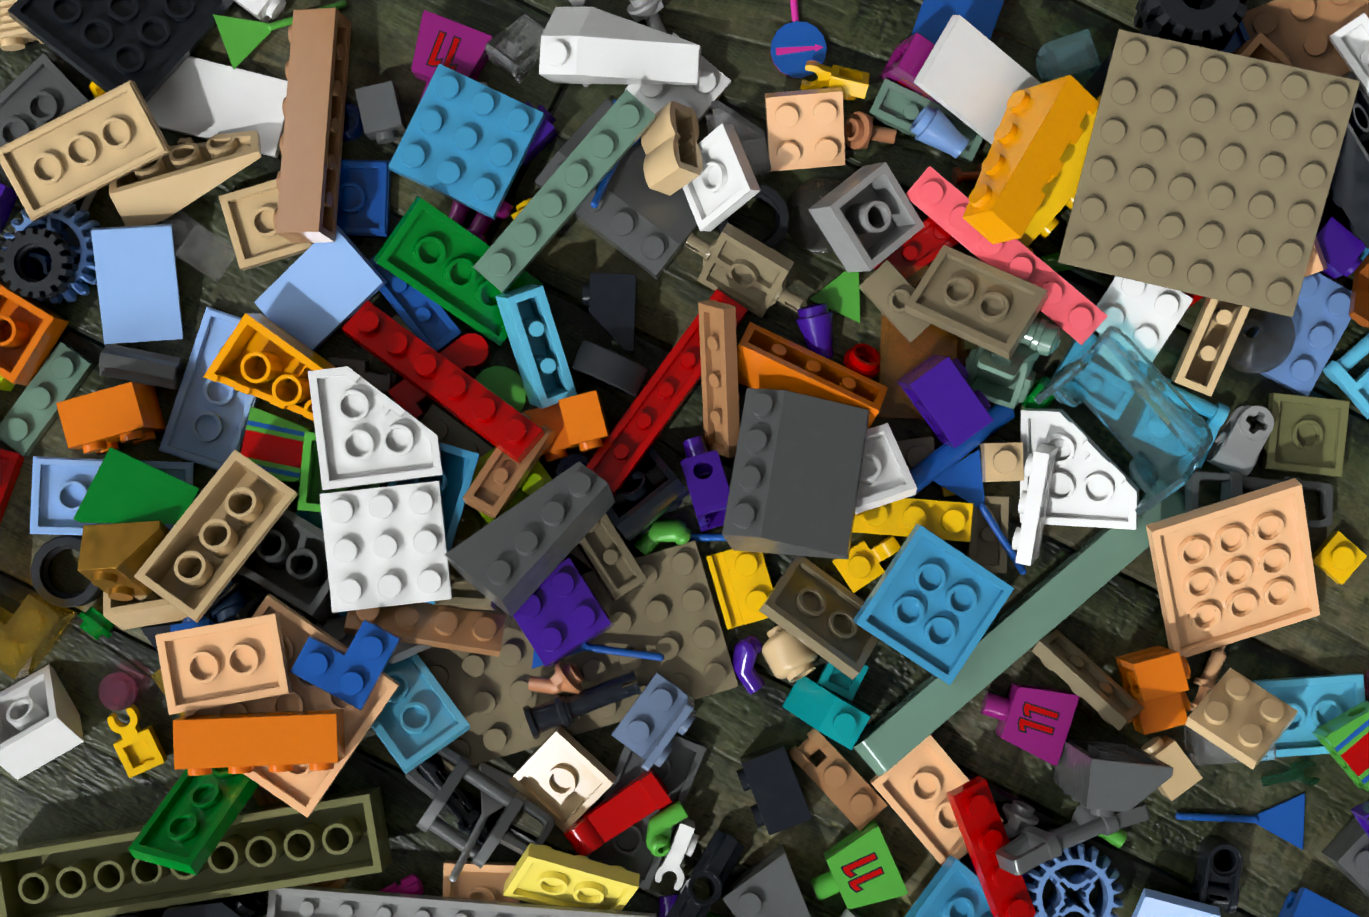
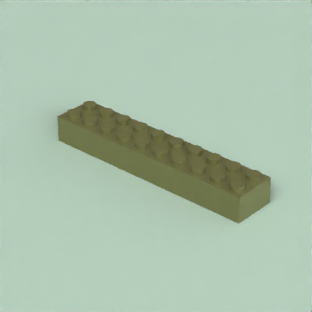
M380 786L324 795L308 818L285 802L243 808L197 875L135 859L128 848L145 825L8 847L0 851V917H106L383 872L393 861Z

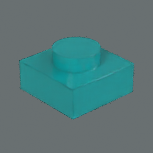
M827 661L817 680V684L852 701L869 666L864 664L860 673L852 680Z

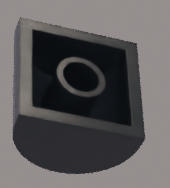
M651 446L617 494L613 495L615 503L606 514L624 537L630 541L636 536L647 533L651 529L653 522L664 513L676 510L681 505L682 499L690 493Z

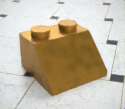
M161 521L83 525L77 570L113 600L129 601L133 599V596L149 595L153 590L137 580L134 575L170 530Z

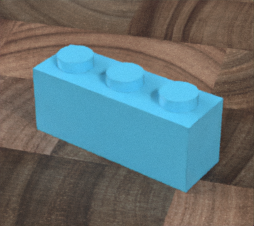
M528 284L496 295L495 298L529 403L543 409L559 403V399L577 395L544 287L542 285Z

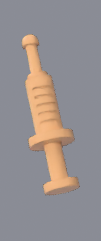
M1226 645L1212 650L1201 677H1195L1193 683L1199 686V690L1193 703L1189 702L1190 710L1193 711L1215 686L1224 664L1223 662H1225L1227 657L1224 652Z

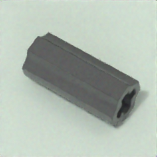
M112 344L105 345L100 354L98 364L101 376L174 390L179 389L185 373L184 358Z

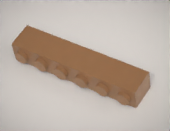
M337 8L293 10L292 24L288 29V38L291 44L290 58L285 66L288 83L287 95L282 103L285 120L284 133L279 141L282 158L281 170L276 178L279 195L278 208L274 211L273 221L276 233L292 243L335 242L352 25V22Z

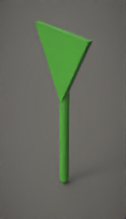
M342 0L319 8H337L339 10L345 8L347 2ZM213 14L233 70L273 30L289 26L293 20V16L272 23Z
M844 271L809 300L816 304L827 303L828 309L860 323L859 272L848 273Z

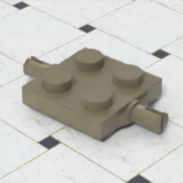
M729 223L726 224L719 238L713 241L712 244L692 232L684 245L685 248L687 247L704 257L703 269L697 281L714 291L718 289L760 318H763L768 308L775 304L776 301L797 313L805 299L785 288L786 276L792 268L794 261Z

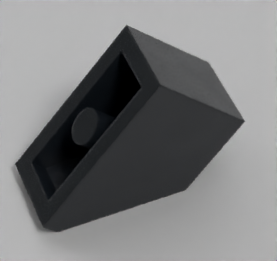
M590 273V283L583 282L582 305H589L591 316L627 354H635L636 274Z

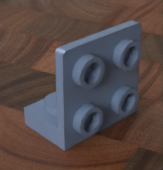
M657 671L611 735L642 757L641 767L647 772L653 764L660 767L673 749L671 747L673 744L671 739L676 732L684 735L696 718L694 715L696 711L693 710L695 707L694 698Z

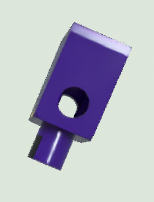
M704 436L690 438L683 442L687 458L680 461L700 530L703 532L724 525L730 489L718 451L713 450L709 452ZM704 475H709L706 479H699Z

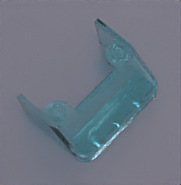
M1109 326L1052 376L1034 398L1038 405L1052 394L1058 402L1071 407H1076L1084 402L1133 456L1129 464V477L1140 490L1145 492V495L1135 509L1139 516L1187 484L1213 441L1211 429L1205 420L1121 329L1115 326Z

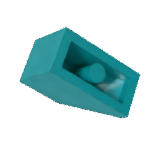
M807 676L795 682L782 704V707L814 729L852 750L871 717L862 708L817 684V682Z

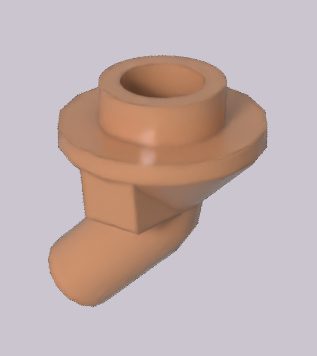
M860 111L853 112L848 116L844 124L845 143L848 147L855 150L867 149L870 140L894 144L897 129L873 125V116Z
M558 661L555 665V673L551 678L531 676L528 682V689L546 694H559L561 692L579 694L583 691L581 682L584 681V678L573 663L569 662L566 665L564 662Z

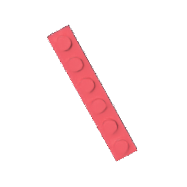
M931 166L925 170L906 193L907 198L982 262L1046 289L1048 298L1040 311L1080 345H1083L1107 318V315L1017 239L997 244L990 243L962 218L969 198Z

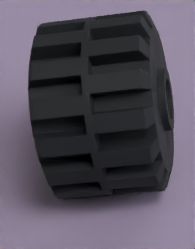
M1138 0L1135 8L1137 12L1134 16V27L1142 28L1139 34L1220 51L1225 49L1244 18L1248 8L1245 5L1247 0Z

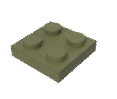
M1270 393L1268 410L1274 418V427L1264 444L1261 469L1342 477L1350 401Z

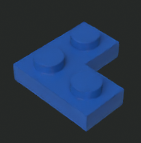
M365 619L347 652L344 653L311 635L307 639L290 672L362 710L399 644L401 637Z

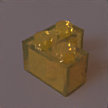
M38 593L28 594L14 615L0 606V670L12 679L31 675L75 613L68 608H61L47 603Z

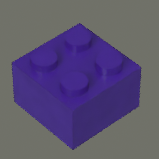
M934 354L897 382L940 443L956 448L994 421L987 412L992 407L980 390L977 389L974 392L965 381L969 374L957 358L951 360L949 356Z
M570 558L561 562L513 615L545 667L553 666L556 662L614 626L582 573Z

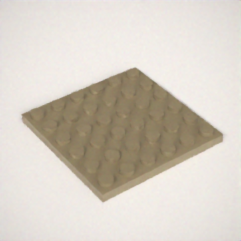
M1119 29L1058 263L1293 317L1360 81Z

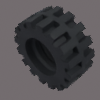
M26 228V231H17L13 234L15 236L13 239L8 238L4 244L7 246V249L0 251V257L4 258V262L0 263V270L5 271V275L2 278L4 282L11 284L9 288L14 292L21 293L22 296L29 298H54L58 296V293H65L69 289L67 287L68 283H74L76 277L73 276V271H78L79 265L74 264V259L78 257L76 251L70 249L72 244L69 240L62 238L63 235L47 229ZM37 247L46 249L52 259V269L49 275L41 280L33 279L28 274L26 268V258L30 251Z

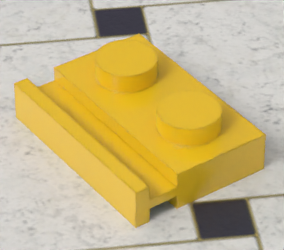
M729 549L706 556L727 630L768 618L759 611L773 590L763 553Z

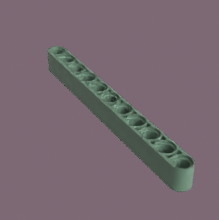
M1164 477L1139 496V521L1136 530L1102 528L989 626L951 685H948L932 674L858 738L853 746L856 752L877 776L891 769L1150 546L1146 525L1185 513V496L1168 477Z

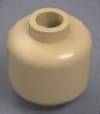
M779 625L767 632L769 639L762 647V654L776 678H787L791 683L803 678L816 668L814 662L817 660L818 654Z

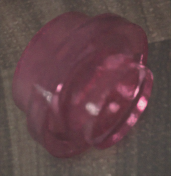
M115 672L107 675L101 681L98 695L105 707L110 710L121 711L127 709L136 701L138 686L130 675L123 672Z

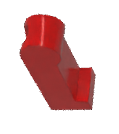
M468 333L457 339L441 351L440 354L466 372L470 368H480L487 364L491 357V346L481 335ZM403 379L388 391L394 401L418 421L426 414L421 405L429 400L430 397L406 379Z
M651 767L648 772L645 771L584 814L583 818L574 823L563 834L578 855L587 856L655 810H660L671 803L672 794L654 768Z

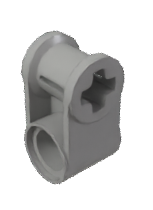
M1245 405L1235 408L1220 435L1213 442L1206 461L1223 471L1239 472L1241 476L1247 477L1255 466L1259 453L1273 430L1274 418L1271 412L1262 406ZM1248 416H1252V421L1256 424L1254 429H1250V424L1246 422Z

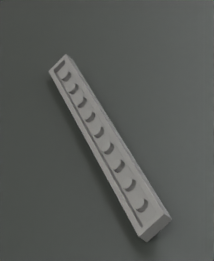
M302 885L269 890L267 917H656L657 914Z

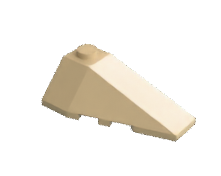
M258 131L216 134L209 138L207 142L194 143L191 137L179 138L178 145L169 146L172 152L110 183L109 195L125 226L155 225L157 222L169 218L261 158V144Z

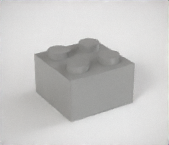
M886 162L862 166L808 209L848 273L871 271L925 227Z

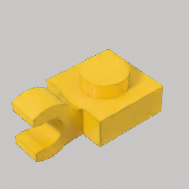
M814 60L806 62L805 70L816 73L818 78L812 82L802 80L801 90L841 87L844 100H855L856 97L865 99L870 73L834 64L831 68Z
M891 535L871 549L862 540L850 548L848 560L833 559L832 562L852 592L855 593L884 574L885 571L879 562L898 552L901 546L895 537Z

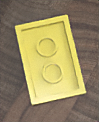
M530 843L505 881L503 896L532 904L622 911L639 888L640 874L628 871L621 866H610L596 862L586 856L557 851L547 845Z

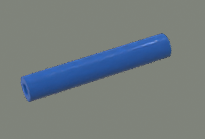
M994 404L987 411L994 421L956 448L945 444L941 445L911 468L909 471L917 487L916 494L1015 418L1013 409Z

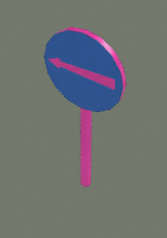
M790 0L792 22L785 24L776 32L771 42L770 54L773 64L781 73L791 78H804L814 74V72L805 70L806 62L814 60L823 64L826 58L827 46L824 36L817 27L808 22L799 21L798 0Z

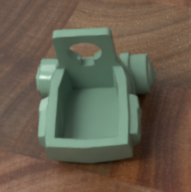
M1035 318L1010 360L980 346L977 349H972L966 358L964 366L969 374L965 381L974 392L977 389L980 390L988 401L1015 409L1020 402L1026 400L1036 377V373L1032 368L1039 355L1048 357L1059 346L1061 327L1049 323L1044 318Z

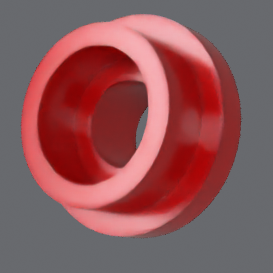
M856 344L853 348L847 350L843 358L846 368L869 379L874 378L881 368L879 352L867 344Z

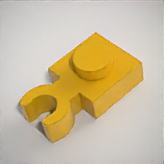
M134 704L126 709L130 717L129 723L120 722L115 712L107 718L111 730L122 737L116 740L113 746L129 778L159 766L168 759L152 725L143 729L140 728L138 724L140 721V711Z

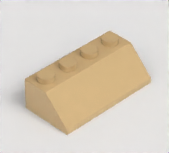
M234 450L134 577L198 623L298 495L297 492Z

